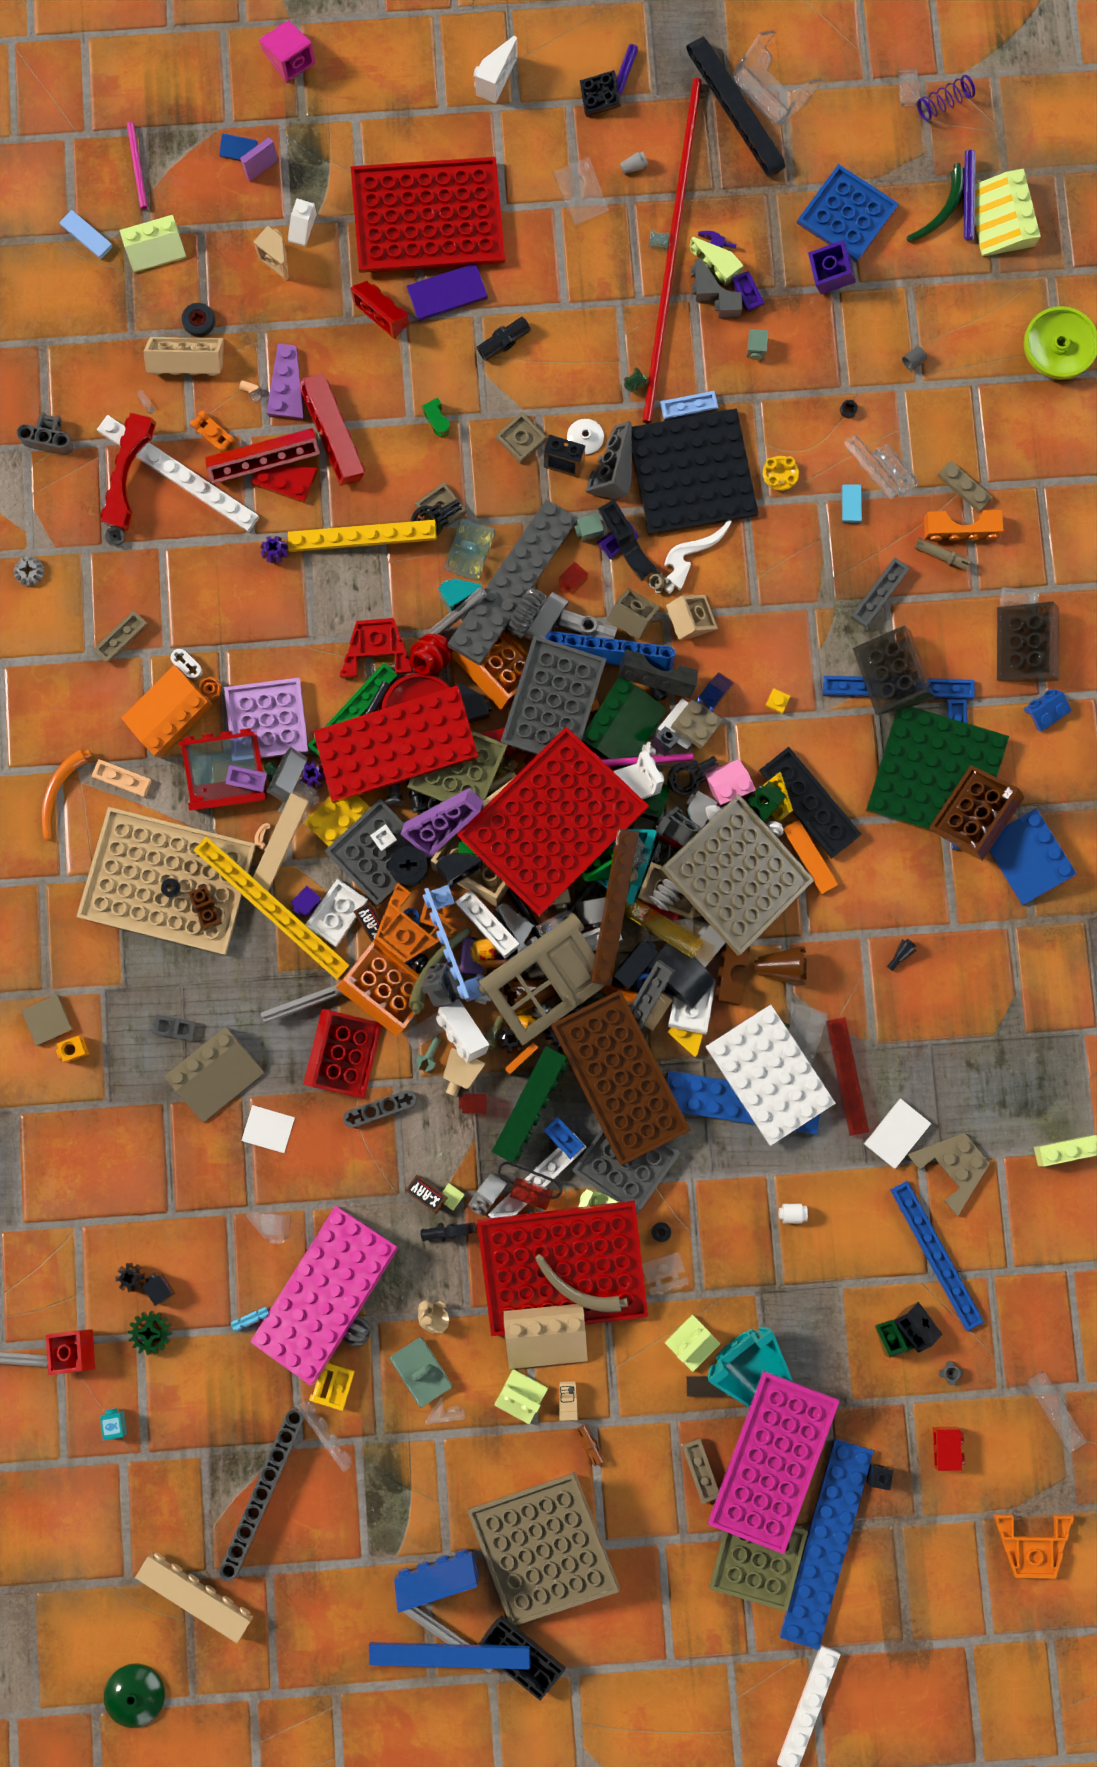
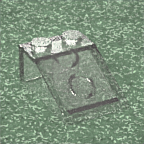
M589 157L553 171L558 189L575 225L609 211Z

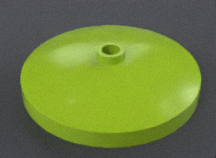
M1065 306L1045 309L1033 318L1026 329L1023 341L1025 355L1033 368L1044 376L1060 380L1077 377L1091 366L1097 356V329L1093 322L1077 309Z

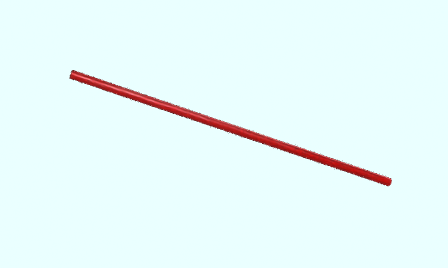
M700 78L693 79L642 419L643 423L648 424L651 423L702 84Z

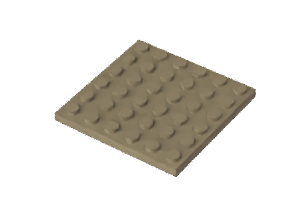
M739 794L660 868L737 956L741 955L814 881L811 875Z
M576 1472L471 1507L467 1510L508 1621L516 1626L618 1593L621 1590Z

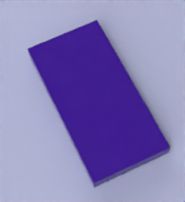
M476 264L406 286L418 321L488 299Z

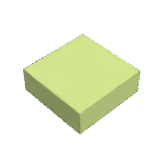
M448 1183L442 1192L449 1197L444 1205L454 1210L465 1194Z

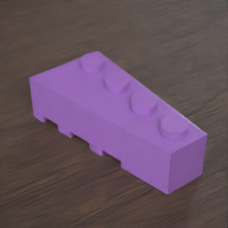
M468 788L405 822L401 835L431 858L480 812L483 800Z

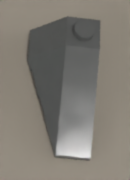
M630 421L614 427L606 443V452L603 456L599 457V465L596 471H592L586 488L588 494L610 499H617L628 495L632 480V423Z

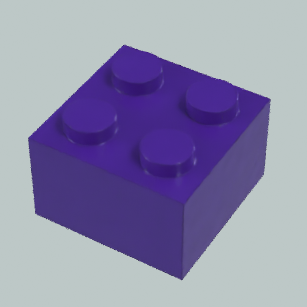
M844 240L808 252L815 285L821 295L856 283L849 249Z

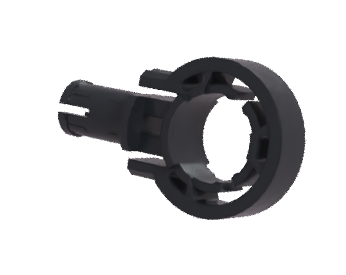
M458 499L444 507H441L439 503L434 506H421L413 513L411 522L421 521L418 516L423 517L425 514H431L436 521L438 536L443 526L449 523L447 520L449 516L463 508L460 506Z
M711 756V758L700 764L696 760L690 763L682 762L675 764L667 775V784L671 791L683 796L694 793L700 783L705 781V773L719 767V763H715L717 761L716 757ZM686 770L690 775V783L682 788L677 783V775L674 774L675 772L679 774L681 771ZM677 789L687 790V791L680 792V791H678Z
M441 1222L437 1227L421 1229L420 1235L423 1242L435 1239L445 1242L446 1237L451 1239L460 1235L476 1233L477 1229L475 1222L457 1225L453 1223L445 1227Z

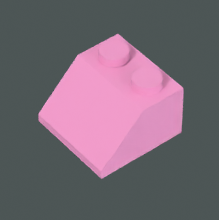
M739 759L705 773V779L719 807L726 806L738 794L742 798L753 795L756 791L749 773Z

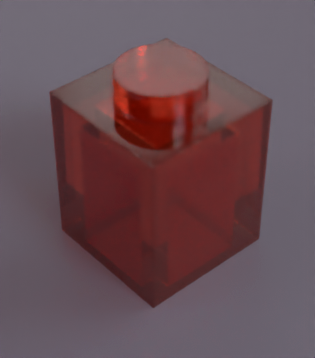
M574 561L559 577V586L564 592L567 593L569 591L573 595L588 580V573Z
M463 1093V1097H459V1109H462V1113L486 1114L487 1094Z

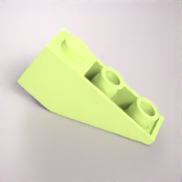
M696 237L691 238V252L704 261L717 282H721L726 286L733 277L742 273L743 264L731 251Z

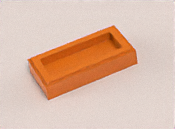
M535 1043L530 1044L505 1070L511 1075L539 1048Z

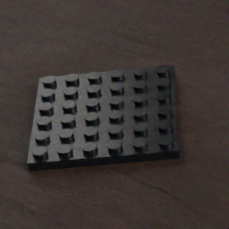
M737 408L632 427V455L648 535L758 516L759 513Z

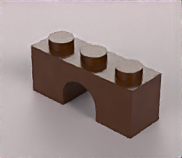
M728 944L722 947L720 958L723 959V965L719 966L717 977L720 978V985H716L714 995L718 997L717 1002L742 1004L744 984H738L732 980L731 970L736 966L746 967L748 965L750 946L738 956Z

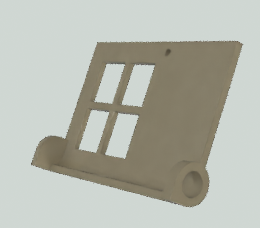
M571 912L566 915L567 919L483 979H477L479 983L477 988L480 993L491 998L522 1045L529 1042L551 1026L550 1024L558 1021L606 986L591 982L595 954L581 934V931L584 930L582 923ZM537 962L548 980L531 992L520 976V973ZM517 977L528 995L510 1007L499 988ZM552 984L563 1002L548 1013H545L534 996ZM531 998L542 1017L525 1028L514 1010Z

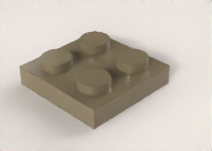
M692 698L670 728L702 749L720 726L723 719Z

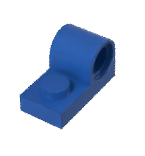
M558 1117L543 1130L570 1160L584 1147L583 1143Z

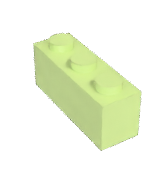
M1097 1135L1034 1147L1038 1166H1048L1097 1156Z

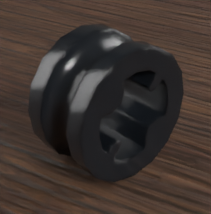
M853 400L844 401L840 407V413L845 418H852L858 410L857 403ZM846 405L848 407H853L851 411L852 413H850V411H845Z

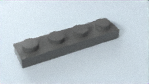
M894 557L850 618L866 628L910 567Z
M660 960L656 961L630 1007L640 1030L675 972L674 969Z

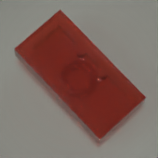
M516 1177L509 1197L547 1210L553 1190Z

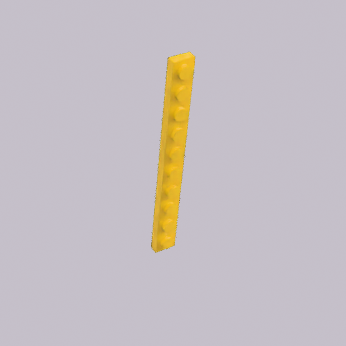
M207 836L193 850L336 980L348 969L349 964Z

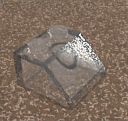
M248 1212L246 1214L248 1220L264 1239H269V1243L281 1244L284 1240L289 1239L291 1215Z

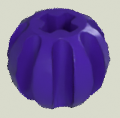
M271 536L266 537L267 542H262L260 546L262 558H267L266 561L272 564L275 560L277 563L282 562L281 558H286L288 554L286 541H282V538L279 536H275L273 539Z
M311 761L309 766L306 763L300 777H303L299 780L301 785L308 784L307 789H313L314 785H317L318 788L321 787L323 784L320 781L326 780L324 773H322V765L317 767V762ZM314 773H315V775H316L315 778H314V777H311V778L309 777V774H314Z

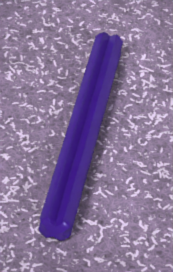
M973 149L965 151L964 239L966 241L974 239L975 151Z

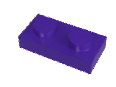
M749 271L731 279L736 292H741L742 304L746 312L764 305V301Z

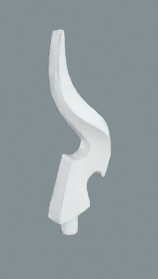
M728 520L721 529L711 536L676 545L670 550L664 567L671 565L674 568V571L667 576L669 584L664 590L668 594H671L675 588L680 591L683 587L691 566V562L684 561L683 557L705 550L718 543L727 532L732 520Z

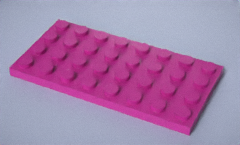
M335 1206L270 1309L269 1316L264 1319L250 1342L307 1384L314 1386L399 1247L338 1206Z
M763 1370L710 1514L708 1525L784 1554L840 1402L839 1399Z

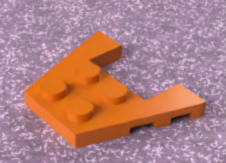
M397 883L375 939L402 962L406 963L440 942L436 931H439V927L437 925L429 934L399 910L411 893L401 884ZM444 919L441 920L447 937L456 931Z
M994 1514V1519L1014 1577L1056 1579L1064 1554L1063 1549L1068 1540L1071 1524H1073L1074 1516L1054 1515V1536H1014V1515Z

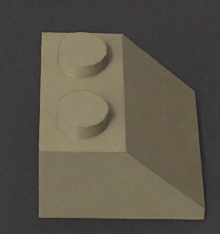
M628 588L615 602L607 621L611 622L613 626L626 631L630 636L639 639L650 625L660 607Z

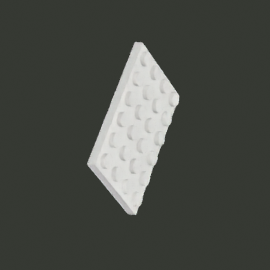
M769 1005L706 1046V1049L769 1146L835 1104V1101L772 1005Z

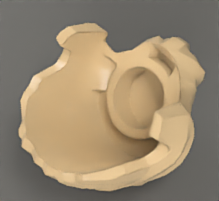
M427 1300L419 1303V1325L432 1334L444 1333L449 1326V1315L443 1308L446 1307V1304L441 1301L431 1304Z

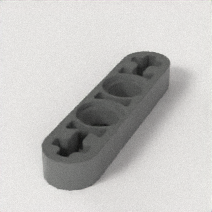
M403 1091L351 1109L344 1114L343 1121L348 1127H357L411 1108L416 1104L417 1098L412 1091ZM405 1094L413 1097L410 1105L404 1102L400 1104L402 1108L398 1109V1102L395 1097L399 1096V1100L404 1099ZM387 1100H392L395 1104L392 1111L384 1109V1103ZM372 1106L376 1109V1115L373 1118H368L365 1111L368 1107ZM362 1109V1116L365 1121H361V1118L356 1119L355 1124L347 1121L350 1113L356 1116L360 1114L358 1110Z

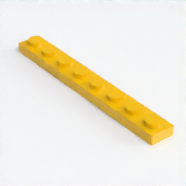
M425 520L288 532V550L290 552L433 541L437 540L436 521Z

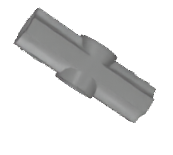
M567 610L563 611L559 623L560 627L579 632L585 636L609 639L615 638L618 627L597 621L592 616L585 617ZM586 623H590L593 625V629L586 630L583 626Z

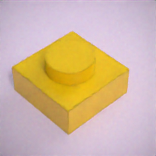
M773 688L765 707L782 714L790 696Z

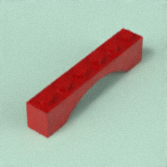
M130 412L129 417L125 420L126 429L124 436L120 439V452L115 458L116 467L110 477L111 486L106 492L105 508L101 511V522L108 526H116L124 530L129 528L133 512L127 497V477L136 455L146 444L152 441L157 422L151 417Z

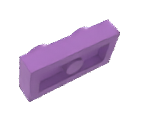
M229 765L225 784L264 792L268 773Z

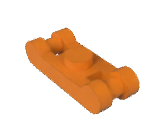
M203 410L198 413V417L195 420L192 419L189 422V425L220 453L228 451L227 449L230 445L233 446L237 442ZM203 422L207 423L204 428L200 426ZM222 438H224L225 441L222 444L219 443V441Z

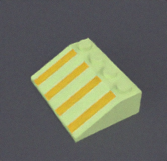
M1024 169L1004 172L975 184L974 226L982 257L1035 247L1041 237Z

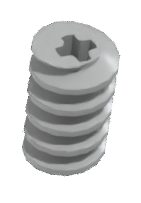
M664 879L663 885H658L657 887L659 891L654 890L652 892L653 896H648V898L660 909L669 911L667 904L673 906L672 898L679 900L677 893L682 894V892L670 879Z

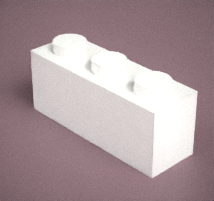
M457 999L453 1004L440 1007L436 1016L437 1023L446 1031L448 1040L456 1046L458 1055L468 1063L486 1054L489 1043L461 1001Z

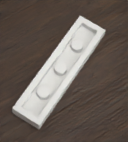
M471 890L456 901L457 906L504 958H507L520 947L517 940Z

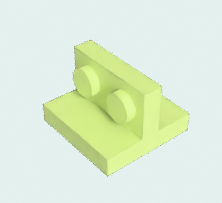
M693 1315L664 1342L692 1372L721 1344Z
M513 1369L494 1405L530 1424L535 1412L537 1413L548 1387Z

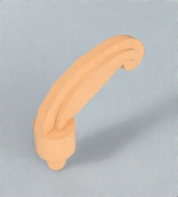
M268 823L259 827L254 838L256 846L262 851L266 850L267 846L263 842L265 831L271 828V825Z

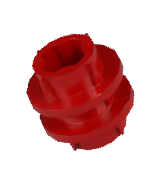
M435 633L422 636L411 647L410 663L413 669L420 674H426V676L439 673L451 660L452 649L447 646L449 641L444 636Z

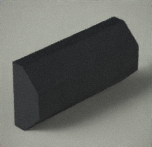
M502 1615L495 1620L478 1644L530 1646V1669L502 1670L540 1701L566 1668Z

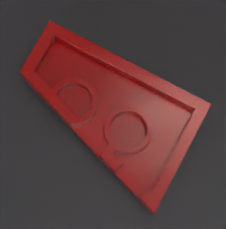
M275 466L257 471L252 480V485L305 504L318 469L317 467Z

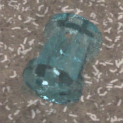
M651 230L649 247L659 246L667 249L669 232L663 234Z

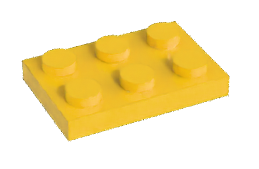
M329 796L304 821V824L329 847L371 807L359 796L334 804Z

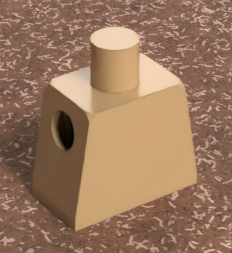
M451 1048L443 1076L444 1079L450 1081L446 1093L456 1097L460 1087L469 1090L486 1063L478 1059L466 1063L458 1055L457 1050Z

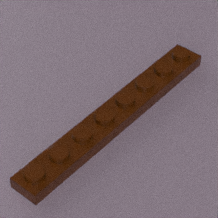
M620 828L617 831L591 977L592 983L612 985L639 834L637 831Z

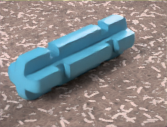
M267 1307L261 1308L258 1312H252L241 1317L240 1320L232 1321L231 1326L234 1331L241 1330L243 1327L259 1322L260 1319L267 1318L269 1311Z

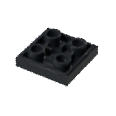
M614 70L580 80L586 117L621 107Z

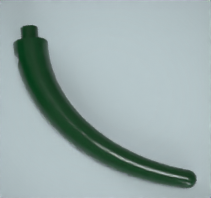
M960 163L953 165L951 189L944 207L930 223L908 235V242H913L933 232L956 209L964 190V168H961Z

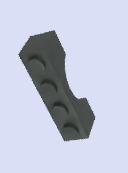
M626 649L620 662L618 678L690 699L697 686L698 670L682 665L673 671L659 670L647 661L644 654Z

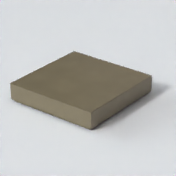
M523 412L495 435V439L520 464L547 440L544 433Z
M443 482L414 504L417 509L421 506H434L437 503L444 507L457 498L446 483ZM461 503L460 506L463 509L449 516L447 519L449 523L443 526L442 530L467 513V510ZM431 514L423 516L426 520H434Z
M59 995L52 996L21 1010L36 1046L73 1031Z

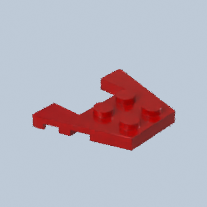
M394 618L356 621L349 643L350 647L345 655V663L340 671L342 679L357 678L358 658L395 656L396 674L413 673V668Z

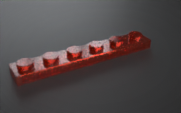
M846 1017L827 1020L826 1026L849 1136L868 1133L869 1128Z

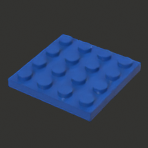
M838 164L798 218L797 224L829 245L844 240L849 249L851 260L857 263L894 213L899 203Z

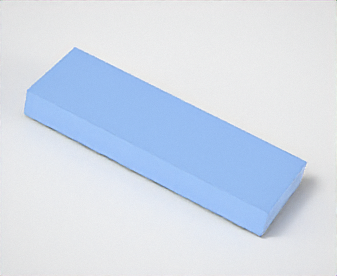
M73 210L59 222L66 231L100 260L113 247L107 239Z
M715 391L660 401L664 421L718 410Z

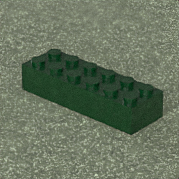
M545 1046L492 1153L511 1163L514 1160L519 1161L523 1150L520 1149L523 1142L528 1143L532 1135L529 1132L532 1125L536 1126L541 1118V1115L538 1114L541 1107L546 1108L550 1100L548 1094L550 1090H555L559 1082L556 1079L559 1072L563 1074L568 1065V1062L565 1061L566 1056Z

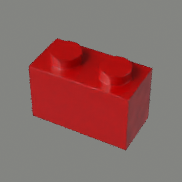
M933 1427L934 1468L938 1471H962V1465H965V1455L961 1452V1444H964V1434L958 1427Z

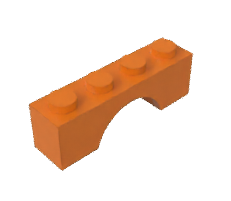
M983 510L978 520L970 525L955 523L950 519L946 511L927 512L924 516L925 539H931V541H940L942 539L957 541L961 538H968V540H978L979 538H986L987 540L997 539L1003 533L1002 510Z

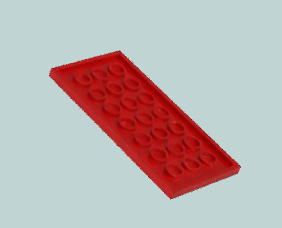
M458 685L313 731L333 804L479 758Z

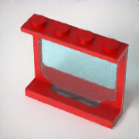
M245 728L240 729V733L233 734L232 730L221 732V736L215 737L213 733L203 734L200 739H195L194 736L183 737V741L178 742V746H181L190 797V802L188 803L189 811L267 799L266 786L264 792L225 784L229 765L263 772L257 731Z

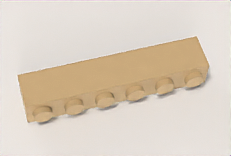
M151 1552L135 1578L238 1643L253 1618L250 1615V1611L244 1607L239 1608L235 1606L234 1602L227 1596L221 1597L213 1587L209 1585L204 1586L199 1583L200 1580L196 1576L185 1574L179 1565L174 1563L171 1565L165 1561L166 1558L163 1555Z

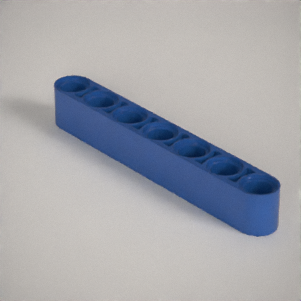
M549 632L546 635L547 640L605 658V664L620 666L621 659L626 649L644 654L647 661L659 670L670 671L674 665L675 650L669 646L562 632Z

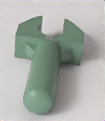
M434 1037L427 1053L423 1056L418 1055L416 1059L418 1069H420L422 1062L428 1059L429 1065L425 1073L433 1070L436 1066L433 1056L441 1042L439 1037Z

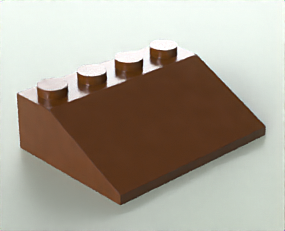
M970 765L929 829L964 852L983 861L1023 801L1024 796L1019 788Z

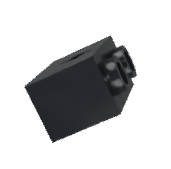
M919 1301L906 1307L894 1320L918 1353L932 1347L942 1336L941 1331Z

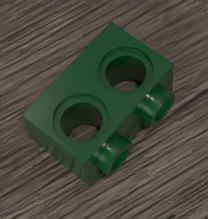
M769 781L765 786L761 784L754 792L756 796H751L746 803L765 822L787 796Z

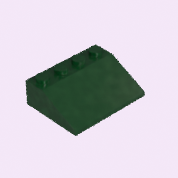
M618 678L584 732L581 741L592 752L604 759L638 757L643 745H646L667 708L632 682ZM618 766V767L622 769V768H625V767H628V766Z

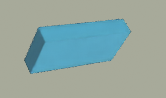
M842 485V522L861 523V485Z

